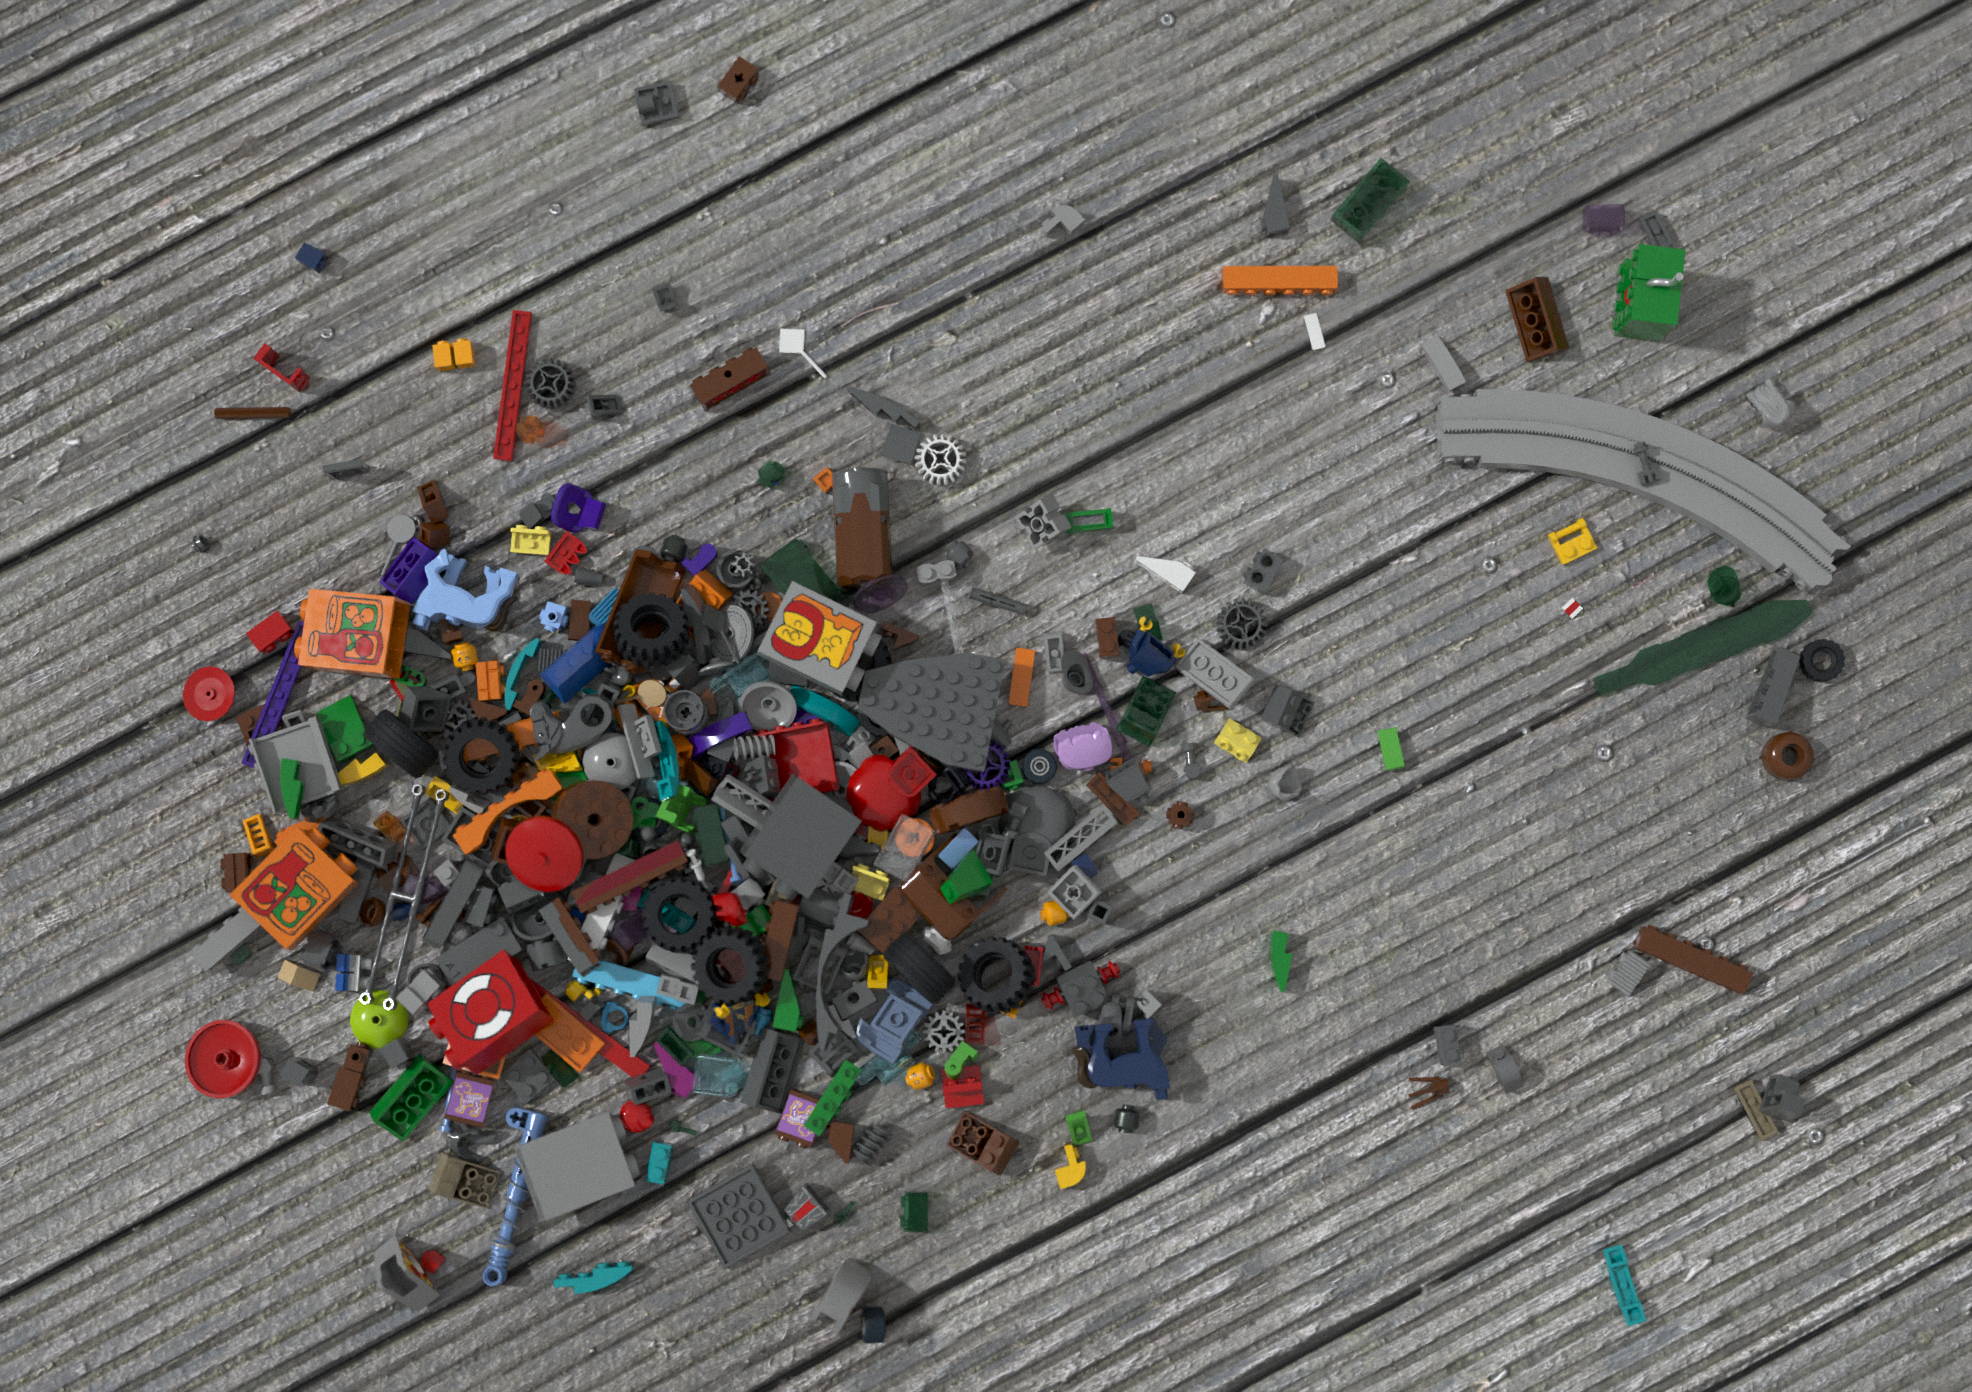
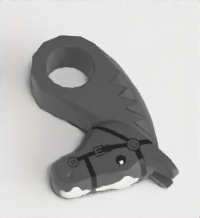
M591 693L578 702L566 721L554 715L546 702H535L530 708L534 737L540 749L534 757L535 760L538 761L548 754L575 751L597 740L614 719V707L610 699L602 694ZM594 703L601 706L605 714L603 722L593 724L587 721L583 713L585 705Z

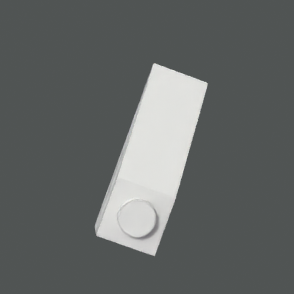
M1137 556L1134 561L1181 594L1196 573L1193 571L1194 568L1186 562L1182 564L1178 561Z

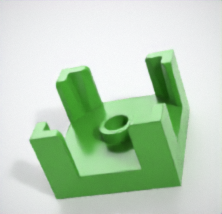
M678 784L676 796L662 801L656 817L676 829L693 835L696 826L685 822L693 804L705 808L709 800L693 793L694 790Z

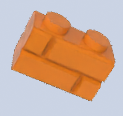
M497 660L476 662L478 700L481 702L504 700L506 684H503L502 676H505V666L501 665V662Z

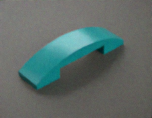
M536 638L520 652L510 669L505 687V706L511 712L514 710L513 704L515 700H518L520 696L519 693L514 692L515 686L528 656L536 659L542 644L540 639Z
M792 686L790 692L796 700L797 710L801 711L803 709L822 718V720L834 725L835 730L848 737H851L855 732L860 720L846 709L817 693Z
M657 721L654 725L662 751L658 753L662 780L657 782L660 801H664L676 796L679 784V764L669 731L662 721Z
M1622 1244L1603 1249L1610 1281L1626 1325L1632 1326L1647 1321L1632 1282Z

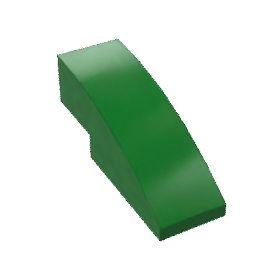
M282 758L280 785L283 801L290 819L299 820L306 783L298 780L301 761Z
M1273 930L1271 931L1270 939L1271 969L1279 992H1285L1293 954L1285 953L1289 934Z

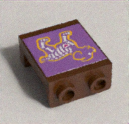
M461 1070L460 1073L456 1072L444 1119L483 1128L495 1082L491 1081L492 1077L480 1074L478 1078L472 1076L473 1072Z
M791 1089L775 1134L779 1135L778 1139L789 1142V1140L796 1141L797 1146L805 1149L808 1146L812 1147L816 1134L804 1127V1124L820 1098Z

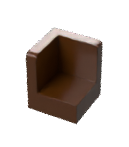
M431 521L420 524L419 541L429 549L449 544L450 526L443 521L433 524Z

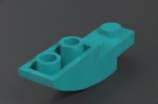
M629 1261L617 1262V1265L609 1266V1263H598V1267L592 1269L593 1275H590V1272H580L578 1276H571V1273L559 1274V1277L554 1279V1288L574 1286V1294L595 1291L623 1278L634 1269V1264H629Z

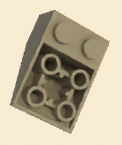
M441 1152L428 1189L436 1195L488 1209L501 1171L471 1160H465L456 1155Z

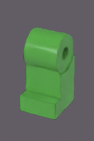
M962 1041L945 1064L947 1077L952 1080L959 1079L967 1063L970 1060L975 1063L979 1058L978 1051Z

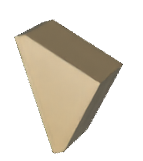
M285 959L278 978L290 985L314 992L321 973Z

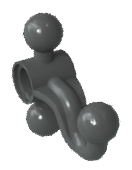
M646 826L640 832L639 846L643 857L671 844L664 839H655V830L652 827ZM685 833L680 837V845L684 847L683 851L686 853L695 843L693 835Z

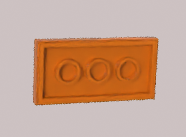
M546 993L542 1000L554 1021L536 1033L535 1036L576 1071L582 1073L606 1043Z

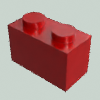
M276 611L246 634L259 652L268 654L276 649L275 645L279 642H285L290 639L294 629L281 612Z

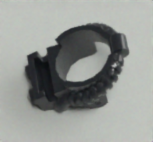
M950 766L935 770L937 775L928 783V791L930 792L928 796L932 801L936 800L940 804L946 803L947 805L961 796L962 792L967 789V784L970 781L961 768ZM943 776L951 782L954 792L951 793L950 797L938 796L934 790L937 788V778Z

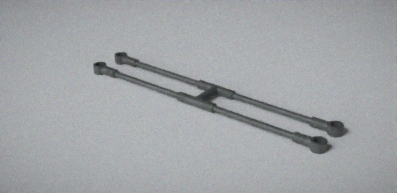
M416 784L412 788V793L414 794L411 805L412 810L396 875L393 877L385 909L386 915L370 979L367 981L365 993L360 996V1001L363 1004L370 1005L374 1001L372 994L375 985L374 979L390 915L393 912L396 899L412 902L409 912L410 918L394 982L391 985L388 999L383 1003L386 1010H395L398 1005L396 1001L399 988L398 982L414 918L417 915L423 892L424 877L439 817L442 815L445 801L449 799L448 791L443 789L437 790L435 794L437 799L434 812L435 817L414 895L398 891L401 881L400 875L416 810L419 808L421 796L426 793L425 786Z

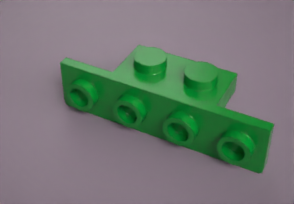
M845 1060L806 1120L804 1127L820 1136L832 1116L837 1117L842 1107L839 1105L843 1099L847 1101L853 1091L850 1088L862 1069Z

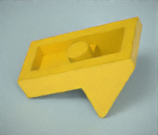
M870 955L867 988H887L888 962L883 958V955Z

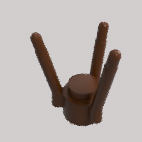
M1204 690L1197 692V695L1193 696L1197 711L1230 710L1226 706L1208 707L1212 705L1211 700H1215L1213 696L1209 697V694H1206L1207 692Z
M1439 1076L1409 1078V1081L1433 1082L1430 1083V1088L1408 1094L1409 1097L1431 1092L1434 1095L1411 1106V1110L1435 1099L1444 1097L1443 1094L1449 1093V1086L1445 1078L1440 1079Z

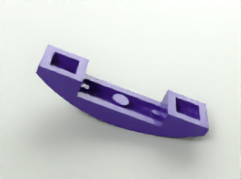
M744 711L723 719L687 739L693 746L691 759L695 760L705 755V752L732 737L741 736L752 730L753 727L747 712Z

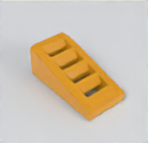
M259 813L242 820L252 854L257 858L270 854L274 850V845L262 814ZM259 822V825L252 828L250 827V825ZM261 830L260 833L253 835L254 832ZM260 838H263V839H264V840H261V841H259V842H256V840H258V839H260Z

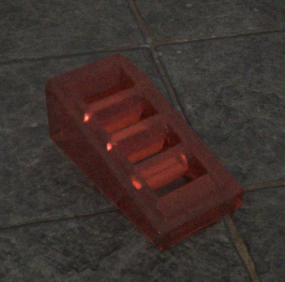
M966 1004L965 1043L984 1044L985 1012L982 1010L981 1014H970V1010L981 1009L973 1004ZM970 1018H981V1022H970ZM969 1026H981V1030H969ZM969 1034H981V1038H971Z

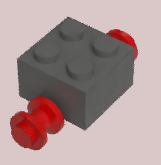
M1088 961L1057 976L1056 980L1061 991L1059 993L1057 987H1054L1053 993L1047 994L1043 992L1044 997L1041 1000L1045 1009L1049 1007L1050 1010H1053L1054 1004H1065L1063 1001L1065 998L1073 1016L1076 1018L1110 1002L1101 981L1103 980L1104 984H1107L1109 978H1119L1117 974L1121 972L1116 962L1112 964L1111 961H1108V966L1103 969L1098 966L1097 970L1099 973H1097L1091 961Z

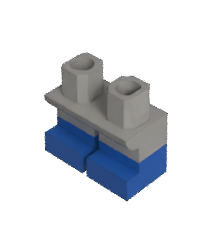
M337 954L336 971L355 973H336L335 991H361L366 989L367 981L370 977H363L364 969L372 970L374 959L364 958V955Z

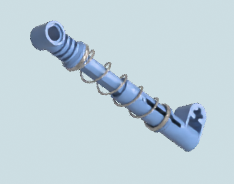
M521 1107L512 1108L507 1112L506 1121L508 1125L524 1130L519 1145L543 1136L548 1118L547 1114ZM518 1114L519 1117H527V1121L518 1120L517 1118H515V1115ZM518 1158L513 1159L515 1165L512 1176L508 1178L510 1182L508 1192L503 1196L504 1200L508 1203L506 1211L498 1214L499 1218L503 1221L502 1227L493 1233L497 1239L491 1241L490 1247L493 1254L490 1255V1263H488L487 1269L483 1273V1280L489 1286L502 1284L507 1278V1267L505 1266H508V1262L506 1261H509L510 1258L508 1257L511 1256L516 1247L511 1242L514 1231L520 1230L519 1227L515 1226L518 1213L525 1212L524 1209L520 1208L521 1202L525 1201L526 1196L530 1194ZM505 1213L504 1219L500 1217V1214ZM497 1231H500L499 1237L495 1234ZM494 1270L498 1273L497 1281L492 1278Z

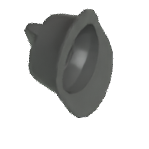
M1076 650L1065 652L1061 660L1063 671L1062 683L1064 687L1073 694L1088 693L1093 687V679L1085 657Z

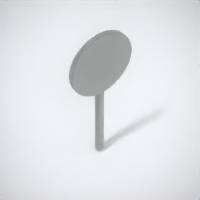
M406 515L395 516L388 524L387 533L394 541V544L382 570V576L387 571L398 543L408 542L415 534V523Z

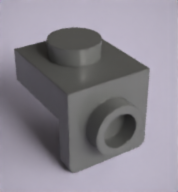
M670 281L651 287L660 312L668 313L675 310L678 304Z

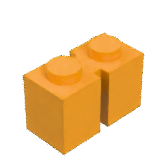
M466 338L457 339L452 344L449 341H439L437 345H432L434 365L438 371L455 369V363L459 369L476 367L474 344Z

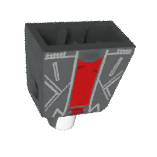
M808 1183L801 1187L784 1209L788 1215L785 1219L789 1227L792 1229L797 1225L801 1230L822 1219L831 1211Z

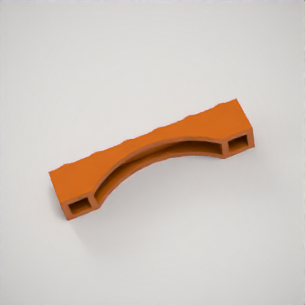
M550 769L540 771L536 775V779L533 781L527 780L521 784L520 790L517 792L511 791L505 795V800L501 803H493L488 807L489 811L474 816L472 818L473 822L468 825L463 824L459 826L453 837L464 854L470 855L484 846L494 824L509 809L527 801L551 800L559 795L565 787L555 772Z

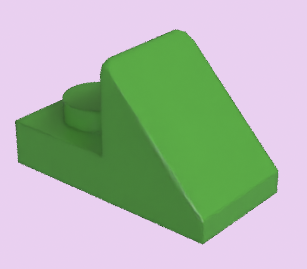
M1085 1111L1066 1116L1074 1146L1093 1141Z

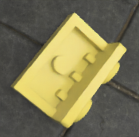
M516 525V528H511V553L549 555L552 533L546 527L536 526L535 529H528V526Z
M1229 718L1214 744L1234 755L1237 759L1247 763L1262 738Z

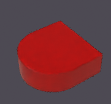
M429 1250L423 1254L421 1263L426 1270L434 1274L446 1257L436 1250Z

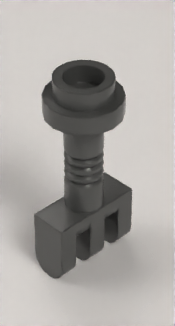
M1645 441L1634 444L1635 448L1633 451L1634 453L1638 452L1643 472L1637 473L1641 486L1646 485L1645 477L1649 484L1653 483L1652 475H1654L1656 482L1660 481L1658 468L1651 469L1646 453V450L1649 449L1648 444L1646 445Z

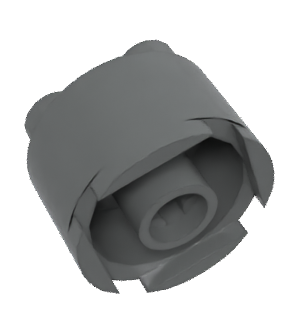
M736 549L727 551L718 561L717 575L721 582L730 590H744L752 585L756 579V567L751 569L753 574L746 573L745 578H743L741 572L738 574L733 572L734 567L732 563L737 561L735 556L740 558L745 553L747 558L750 557L744 551ZM742 561L739 564L743 570L749 566L746 561Z
M321 929L311 931L307 937L308 943L306 948L300 954V960L303 961L304 965L328 974L331 972L328 969L331 966L335 967L337 964V954L342 953L343 946L340 945V941L343 942V938Z
M556 937L540 940L526 946L533 972L569 962L567 954Z

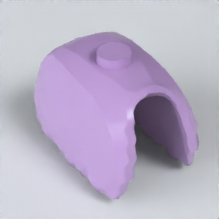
M1096 722L1090 723L1089 726H1075L1068 729L1067 732L1061 730L1058 734L1054 735L1053 747L1055 754L1059 757L1062 765L1068 770H1093L1094 766L1108 761L1113 752L1111 735H1109L1106 728L1101 724H1096Z

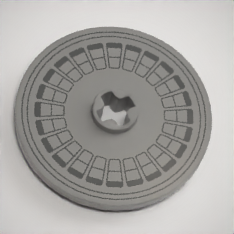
M728 605L719 610L725 614L723 631L737 657L741 660L748 653L752 645L754 626L751 616L744 608ZM716 632L717 640L711 644L713 654L720 658L721 661L736 662L720 633Z

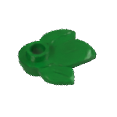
M644 797L634 798L630 803L633 812L632 830L638 826L641 829L646 826L655 829V818H658L656 814L660 806L649 802ZM638 803H643L644 807L642 810L637 809Z

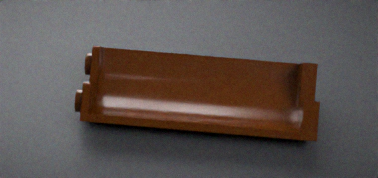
M635 550L595 650L601 656L600 659L602 661L612 662L625 667L626 671L632 674L646 672L647 668H643V665H633L632 660L629 662L620 654L614 632L615 616L624 603L628 604L629 599L632 597L635 599L643 593L644 595H649V593L659 595L661 593L666 595V598L672 597L674 599L685 573V570L677 562L660 560L652 551ZM657 622L645 623L638 627L634 633L642 638L655 639L660 636L664 624Z

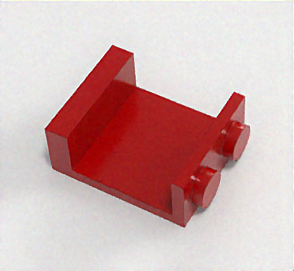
M264 343L253 359L296 391L304 390L309 384L310 376L299 367L290 379L276 371L272 366L280 355Z

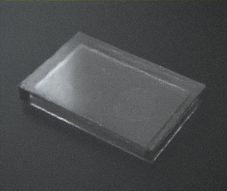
M901 814L873 865L908 883L935 835V831Z

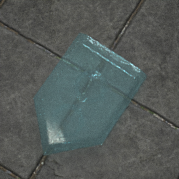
M697 1054L693 1093L732 1097L746 1084L748 1075L745 1074L735 1058Z

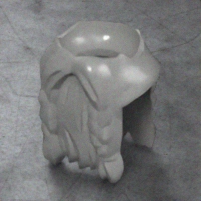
M1768 378L1765 380V386L1762 384L1754 392L1750 391L1747 394L1748 400L1753 403L1763 418V427L1777 428L1785 420L1795 415L1796 403L1787 400L1772 379Z

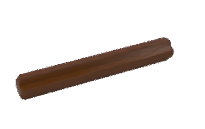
M289 407L215 408L214 416L217 419L289 418L291 410Z

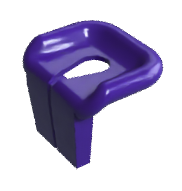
M566 483L557 492L551 510V520L555 526L572 533L580 532L582 528L598 529L606 504L592 499L593 497L589 491L572 483ZM570 502H573L580 508L579 514L568 512L567 506Z

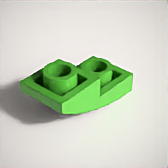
M1397 728L1377 731L1386 771L1404 768L1405 765Z

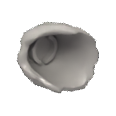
M1288 764L1275 770L1268 779L1270 792L1280 800H1289L1300 796L1302 786L1295 765Z

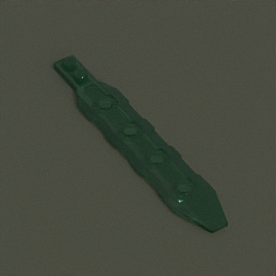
M1771 600L1739 615L1718 620L1710 626L1681 634L1680 637L1644 648L1635 655L1628 665L1592 678L1599 696L1633 683L1655 686L1687 671L1708 666V663L1727 656L1737 655L1745 649L1784 637L1812 614L1807 600Z

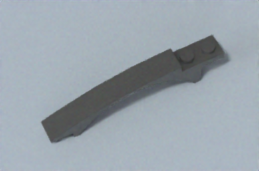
M844 893L839 898V913L834 916L832 926L835 927L834 930L826 929L819 959L816 1011L820 1050L823 1051L828 1049L832 1033H840L842 1028L831 1014L825 997L824 979L828 962L835 949L845 938L862 928L870 926L872 921L850 914L855 895Z

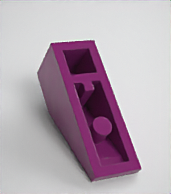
M657 1041L654 1047L664 1072L667 1074L669 1084L673 1088L671 1091L679 1098L681 1096L686 1098L702 1079Z

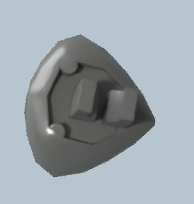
M612 663L609 669L606 667L603 669L608 672V680L620 687H625L633 682L634 674L627 672L625 667Z

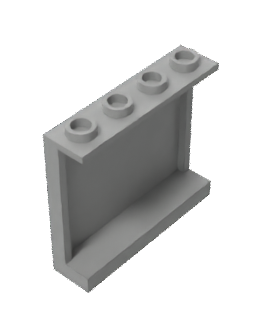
M319 717L309 718L306 722L257 739H249L250 745H248L250 754L256 760L254 767L257 774L261 775L262 781H260L263 792L267 793L268 799L266 803L269 810H272L273 813L278 814L286 811L280 785L282 758L301 761L298 780L306 782L301 805L344 791Z

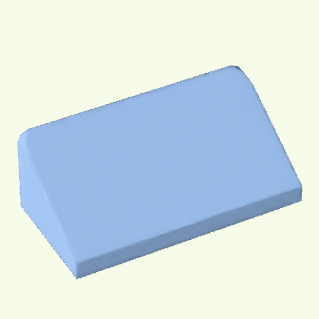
M964 828L938 857L953 869L979 841Z

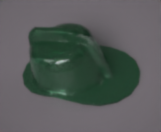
M1729 566L1718 567L1711 572L1707 580L1711 598L1717 604L1735 607V603L1741 597L1737 574Z
M631 835L625 844L615 852L631 859L642 858L640 856L639 842L633 840Z

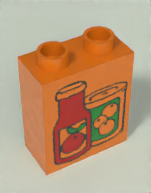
M309 589L308 599H304L300 606V617L304 621L302 636L297 638L294 646L295 657L299 659L298 665L316 671L400 679L411 603L392 596Z
M315 826L308 832L296 827L230 894L248 914L287 950L293 951L359 884L352 876L359 868L342 852L335 859L326 852L324 848L330 843V840Z

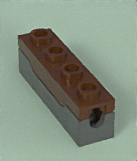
M558 897L540 909L539 912L578 973L584 978L603 965L600 960L602 955L597 948H592L590 944L592 939L587 932L583 933L580 929L582 924L577 916L573 917L570 911L572 908L566 900L563 902Z

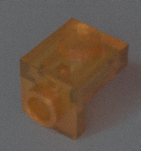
M385 811L373 822L374 826L387 839L393 842H397L406 834V829L400 821L388 811Z

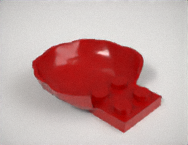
M908 747L895 761L890 760L886 755H873L867 757L862 762L860 768L850 777L846 798L852 807L853 814L861 820V823L870 826L878 832L897 829L903 822L918 812L921 805L920 791L937 774L911 747Z

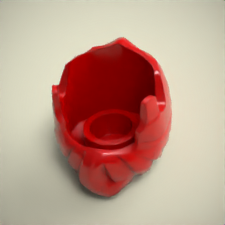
M726 892L712 896L715 909L719 910L717 912V916H720L718 921L730 922L734 927L747 923L745 909H743L740 898L736 893Z
M629 1100L622 1105L619 1118L624 1129L634 1133H641L649 1129L654 1123L652 1110L645 1102L634 1105Z

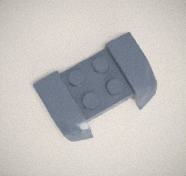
M896 978L887 982V988H884V990L890 996L869 1025L860 1019L856 1032L860 1043L893 1065L903 1052V1045L923 1016L926 1017L934 1005L927 1001L912 986Z

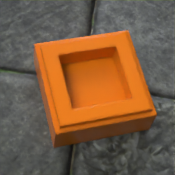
M828 467L813 478L825 494L833 488V472Z

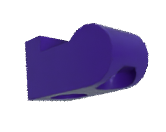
M704 544L700 548V552L691 561L686 558L681 563L695 576L697 573L707 569L715 561L717 550L712 544Z

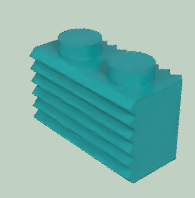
M660 1141L653 1142L646 1177L647 1182L658 1184L667 1182L666 1178H668L667 1174H669L668 1170H670L669 1166H671L669 1163L673 1154L671 1152L673 1151V1144Z

